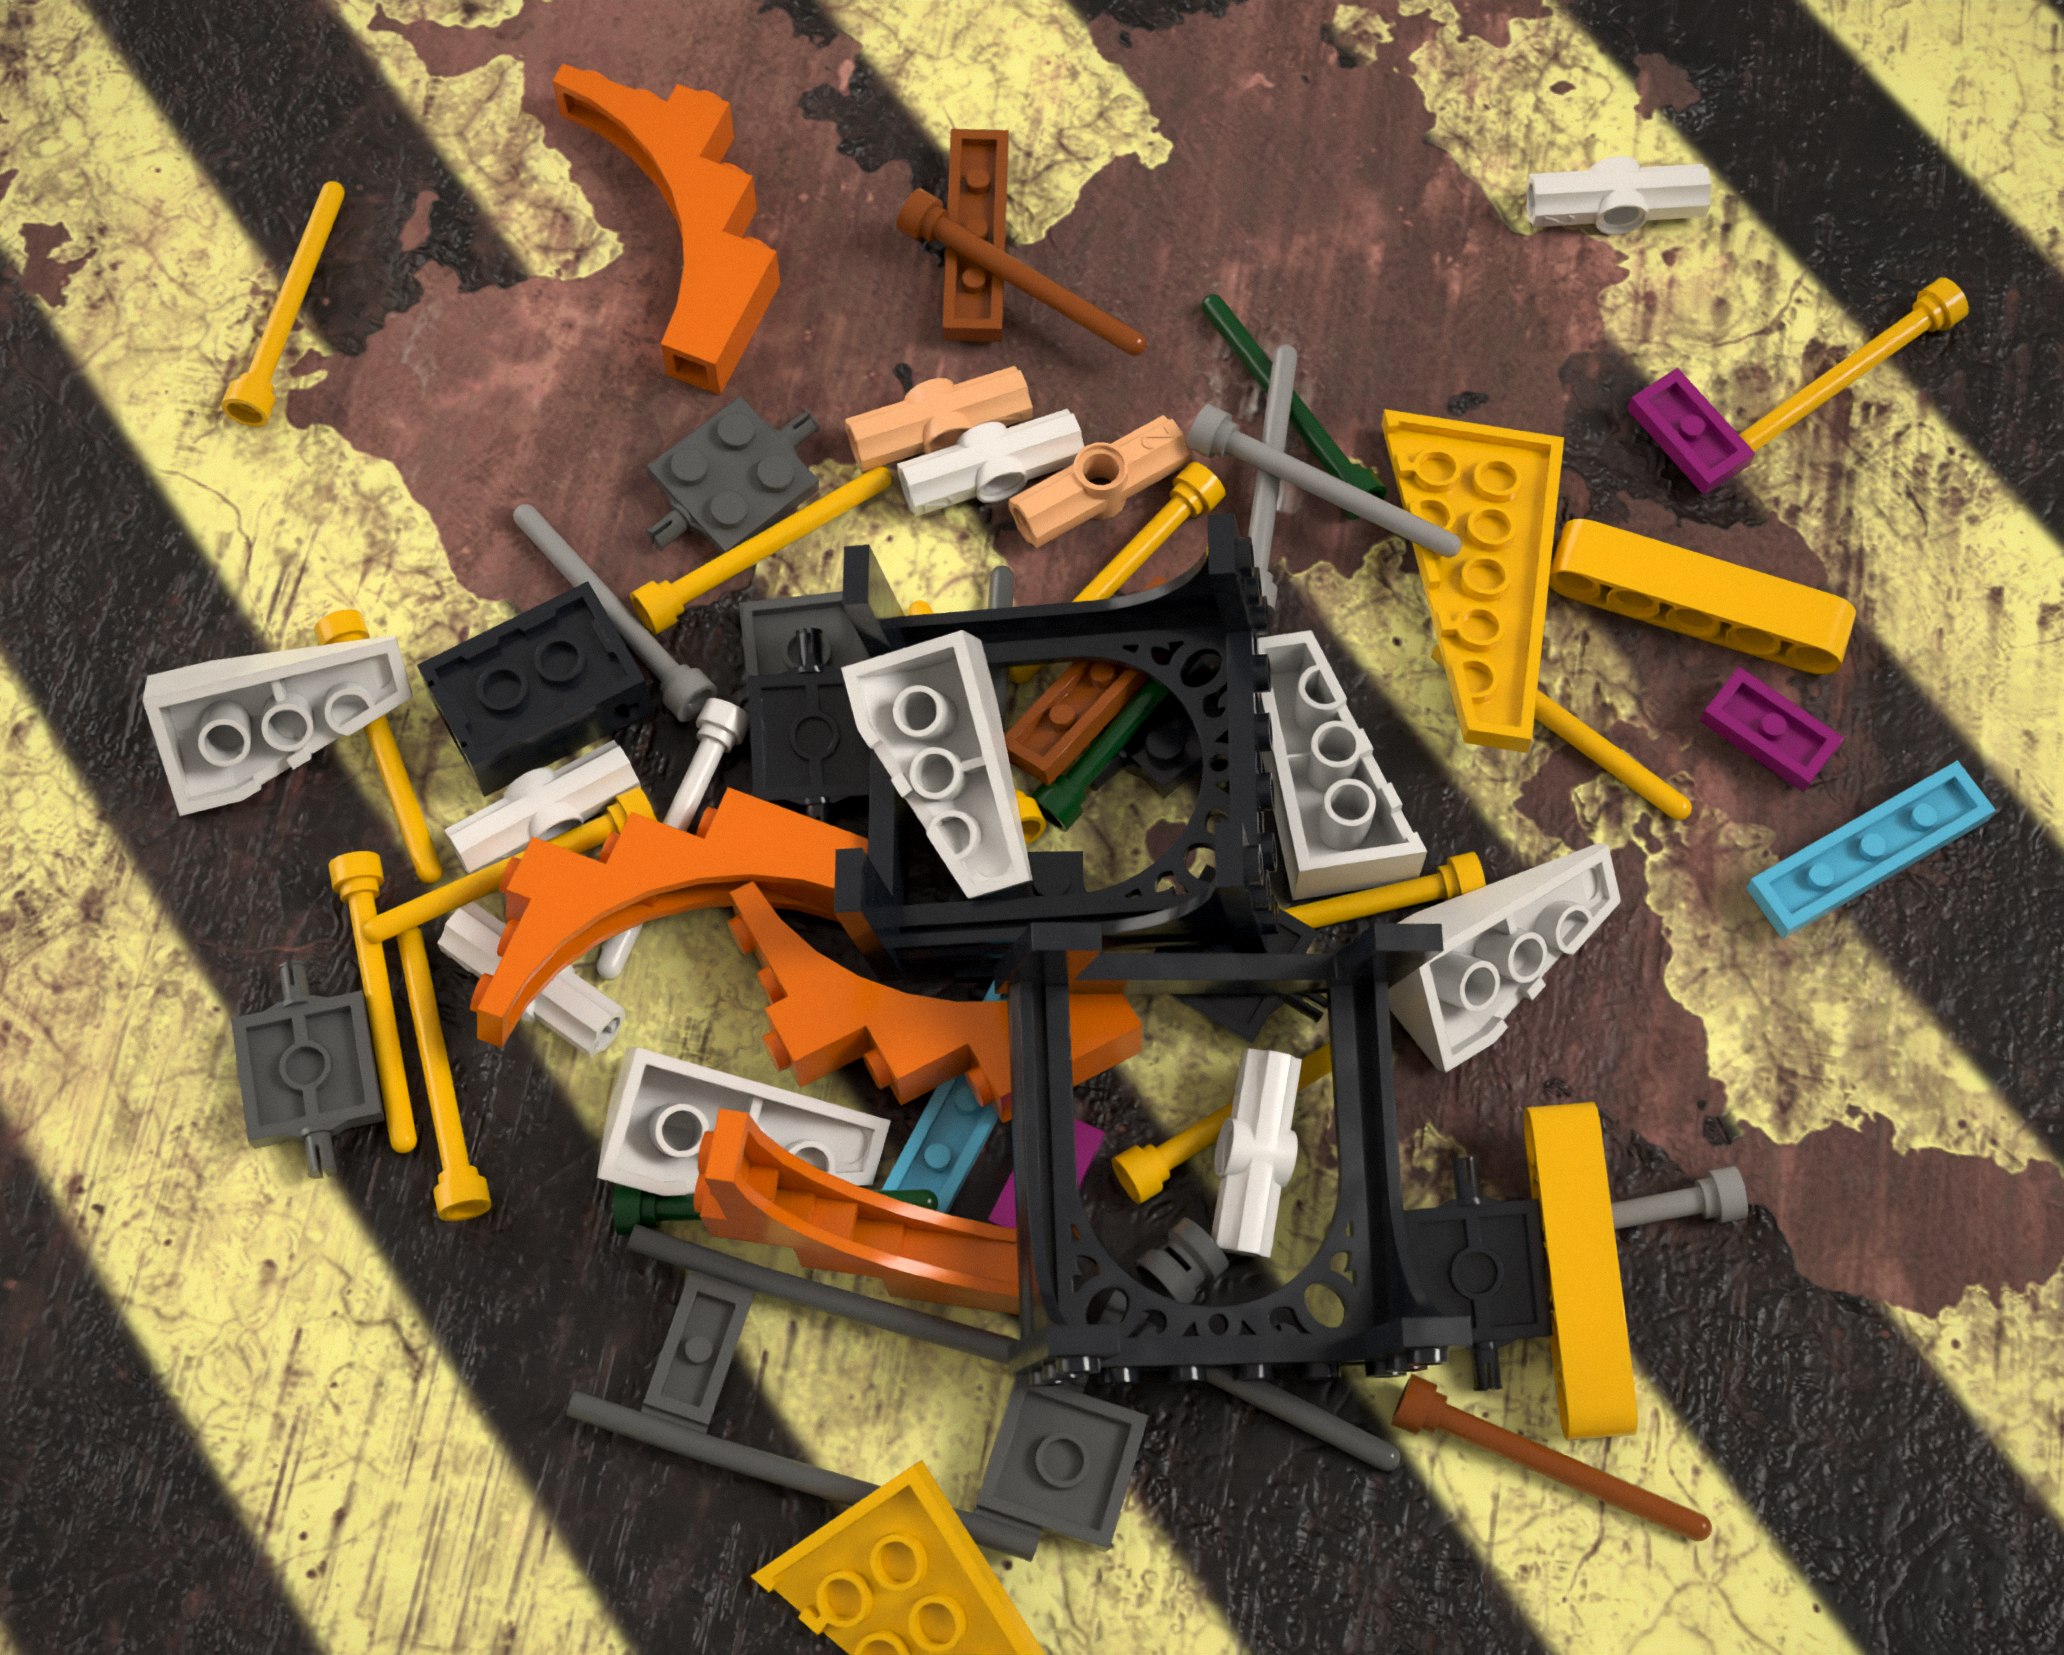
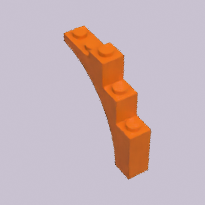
M562 63L552 80L560 116L598 133L628 155L658 187L677 221L683 241L684 268L677 306L661 342L666 374L721 396L781 284L777 251L770 249L765 243L756 238L743 237L757 211L753 176L746 174L736 165L721 163L735 137L730 103L722 100L710 91H696L680 84L676 85L668 101H665L649 90H635L610 81L604 75L594 70L582 71Z
M729 787L718 809L709 806L706 808L696 835L631 812L621 834L614 831L609 833L600 853L599 861L532 837L522 859L512 856L501 878L499 893L506 895V921L508 923L502 933L497 949V955L501 956L502 959L494 975L484 973L481 976L472 996L470 1010L477 1012V1039L502 1048L529 1004L563 969L601 942L647 921L693 909L733 906L730 892L752 881L772 908L797 910L840 922L834 914L836 849L862 847L868 856V839Z
M753 881L730 892L735 917L727 920V924L732 937L741 953L746 955L754 952L763 968L756 972V976L770 1003L769 1006L764 1008L770 1032L761 1036L778 1072L789 1068L801 1088L863 1057L866 1067L877 1087L881 1090L890 1086L900 1105L935 1089L955 1077L965 1074L968 1086L982 1108L991 1104L1002 1123L1012 1119L1007 1001L956 1002L907 994L859 977L814 950L780 919ZM1123 993L1069 994L1073 1087L1142 1052V1024Z
M719 1108L714 1132L705 1131L701 1139L698 1154L699 1175L694 1192V1210L701 1213L700 1217L712 1237L793 1248L802 1267L882 1278L890 1297L1019 1315L1016 1229L948 1215L902 1202L854 1185L820 1170L786 1151L760 1130L748 1112Z

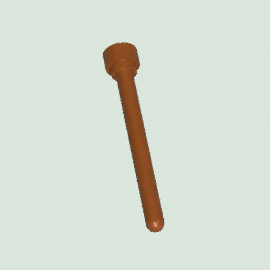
M918 188L903 204L896 222L897 229L917 242H921L924 239L934 242L937 239L1127 354L1137 356L1144 352L1146 339L1141 333L950 220L949 212L943 208L942 200L922 188Z
M1412 1373L1409 1376L1393 1414L1391 1425L1416 1436L1420 1430L1432 1435L1435 1429L1693 1541H1703L1710 1536L1712 1524L1707 1516L1446 1403V1395L1436 1392L1437 1384Z

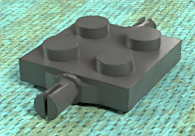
M739 396L647 466L648 477L668 498L672 509L669 514L645 530L652 544L655 543V547L662 551L672 541L689 530L691 533L707 540L722 555L770 528L819 490V479L797 457L794 448L820 430L815 417L812 416L810 418V412L803 409L800 414L783 427L776 429L775 426L764 422L748 403Z
M300 960L291 961L293 971L287 962L278 966L284 1000L263 1012L231 1018L248 1142L254 1149L289 1141L305 1142L309 1168L308 1176L314 1179L324 1178L322 1169L328 1177L337 1173L331 1137L336 1136L345 1129L385 1121V1114L365 996L362 991L334 997L310 995L306 963Z

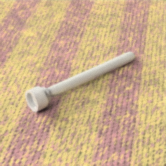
M708 698L696 721V725L699 728L697 739L700 741V744L663 824L687 832L723 753H730L734 745L742 744L750 727V715L740 707L717 698ZM644 923L607 940L597 962V971L601 977L614 979L620 975Z

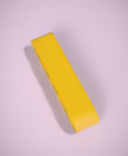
M1573 519L1566 522L1550 566L1549 586L1562 596L1817 675H1829L1841 669L1856 616L1854 606L1839 596L1587 519Z
M1595 1102L1525 1107V1146L1532 1199H1539L1553 1336H1549L1558 1413L1564 1439L1571 1441L1635 1435L1638 1428L1637 1401L1602 1131Z

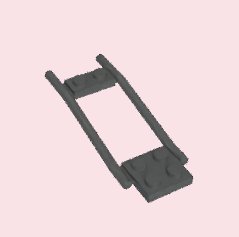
M635 1224L627 1246L628 1250L691 1271L645 1396L641 1412L575 1390L570 1400L566 1417L704 1463L848 1506H854L881 1486L706 1434L755 1292L1009 1365L1008 1347L1020 1340L763 1267ZM1029 1374L1016 1375L976 1499L974 1511L971 1513L952 1508L975 1544L1028 1562H1032L1041 1531L1106 1553L1112 1543L1149 1416L1083 1394L1089 1374H1085V1379L1071 1380V1385L1054 1387L1029 1386Z

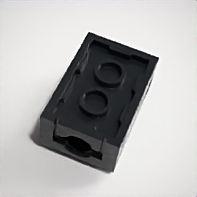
M588 581L417 665L432 703L484 797L510 785L515 779L529 771L543 768L653 713L645 678Z

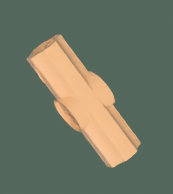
M1012 366L955 385L947 378L927 380L912 388L905 396L904 401L845 419V427L855 461L862 472L920 453H925L926 455L954 446L963 433L979 424L1000 422L1005 426L1031 419L1033 418V406L1028 386L1021 370L1018 371L1016 366Z
M1163 415L1111 444L1096 442L1085 446L1078 452L1073 465L1010 498L1009 510L1016 522L1017 529L1026 542L1038 548L1089 519L1105 520L1114 517L1123 509L1127 498L1187 466L1191 462V452L1187 447L1183 432L1174 420H1169ZM1094 478H1106L1110 480L1111 483L1106 485H1096L1089 482V480Z

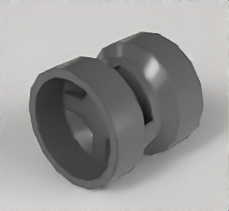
M1182 1217L1168 1230V1240L1159 1249H1148L1134 1262V1267L1151 1291L1166 1298L1190 1304L1195 1299V1289L1204 1280L1214 1281L1229 1267V1262L1221 1248L1204 1229L1191 1219Z

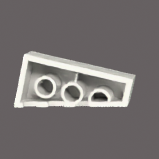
M1312 630L1259 638V654L1269 655L1271 668V692L1260 693L1261 713L1270 712L1273 729V751L1262 752L1265 772H1272L1275 790L1274 815L1292 899L1298 900L1376 888L1419 878L1427 850L1418 833H1413L1401 810L1403 804L1392 783L1387 784L1372 755L1373 747L1364 729H1359L1346 705L1347 697Z

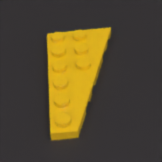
M1384 409L1381 425L1403 510L1457 535L1461 540L1460 552L1451 558L1443 557L1414 542L1412 544L1464 743L1528 753L1533 734L1564 437Z
M923 1460L894 1477L751 1575L768 1592L777 1591L800 1611L801 1614L798 1618L817 1635L824 1632L849 1655H1046Z

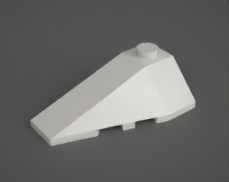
M960 630L842 667L841 670L857 730L868 747L874 750L892 777L891 782L901 797L905 798L926 829L927 837L967 898L974 899L1033 881L998 702L981 640Z
M396 635L213 660L147 676L142 700L179 815L182 816L243 801L261 790L262 784L290 767L294 770L310 760L313 753L343 735L350 736L412 698V690Z
M1603 843L1594 844L1416 912L1397 923L1442 924L1444 951L1388 989L1389 1009L1437 1070L1446 1073L1495 1043L1508 1028L1503 1021L1524 997L1533 1000L1546 986L1542 980L1543 975L1563 953L1573 955L1618 906L1621 899L1609 846Z
M630 1047L626 1048L608 1109L597 1178L661 1196L694 1194L699 1175L698 1154L701 1139L705 1131L714 1132L720 1108L748 1112L762 1132L786 1151L814 1167L857 1186L873 1185L891 1121L642 1048Z

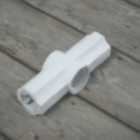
M1614 156L1598 161L1589 171L1529 174L1526 185L1528 222L1532 223L1533 227L1596 223V228L1600 232L1620 235L1639 229L1647 220L1707 217L1710 208L1711 181L1709 170L1704 168L1703 164L1640 167V164L1634 158Z
M1068 409L1009 428H1006L1000 422L979 424L963 433L957 440L956 445L898 463L897 471L909 510L916 517L974 497H978V500L984 503L1003 501L1020 492L1026 485L1027 480L1073 465L1078 452L1085 446L1081 429L1074 413L1071 414Z
M612 740L556 771L543 767L523 774L507 787L503 799L448 827L444 831L463 868L470 875L526 850L532 837L547 841L583 825L584 821L605 811L606 807L616 803L615 796L637 786L641 788V785L620 745L618 746Z
M472 901L464 908L459 907L450 917L437 944L447 957L455 960L465 970L473 973L478 978H481L484 973L494 975L502 959L501 956L497 955V949L506 925ZM570 964L529 1004L521 1018L529 1023H534L537 1019L592 1059L597 1053L605 1051L616 1038L620 1026L626 1018L624 1008L618 1005L616 1001L608 998L598 991L596 987L591 986L577 976Z
M1250 1048L1241 1051L1231 1117H1228L1221 1127L1214 1158L1215 1172L1221 1179L1211 1238L1226 1253L1258 1258H1270L1281 1189H1284L1291 1180L1298 1149L1297 1135L1295 1131L1291 1130L1302 1059L1295 1058L1290 1054Z

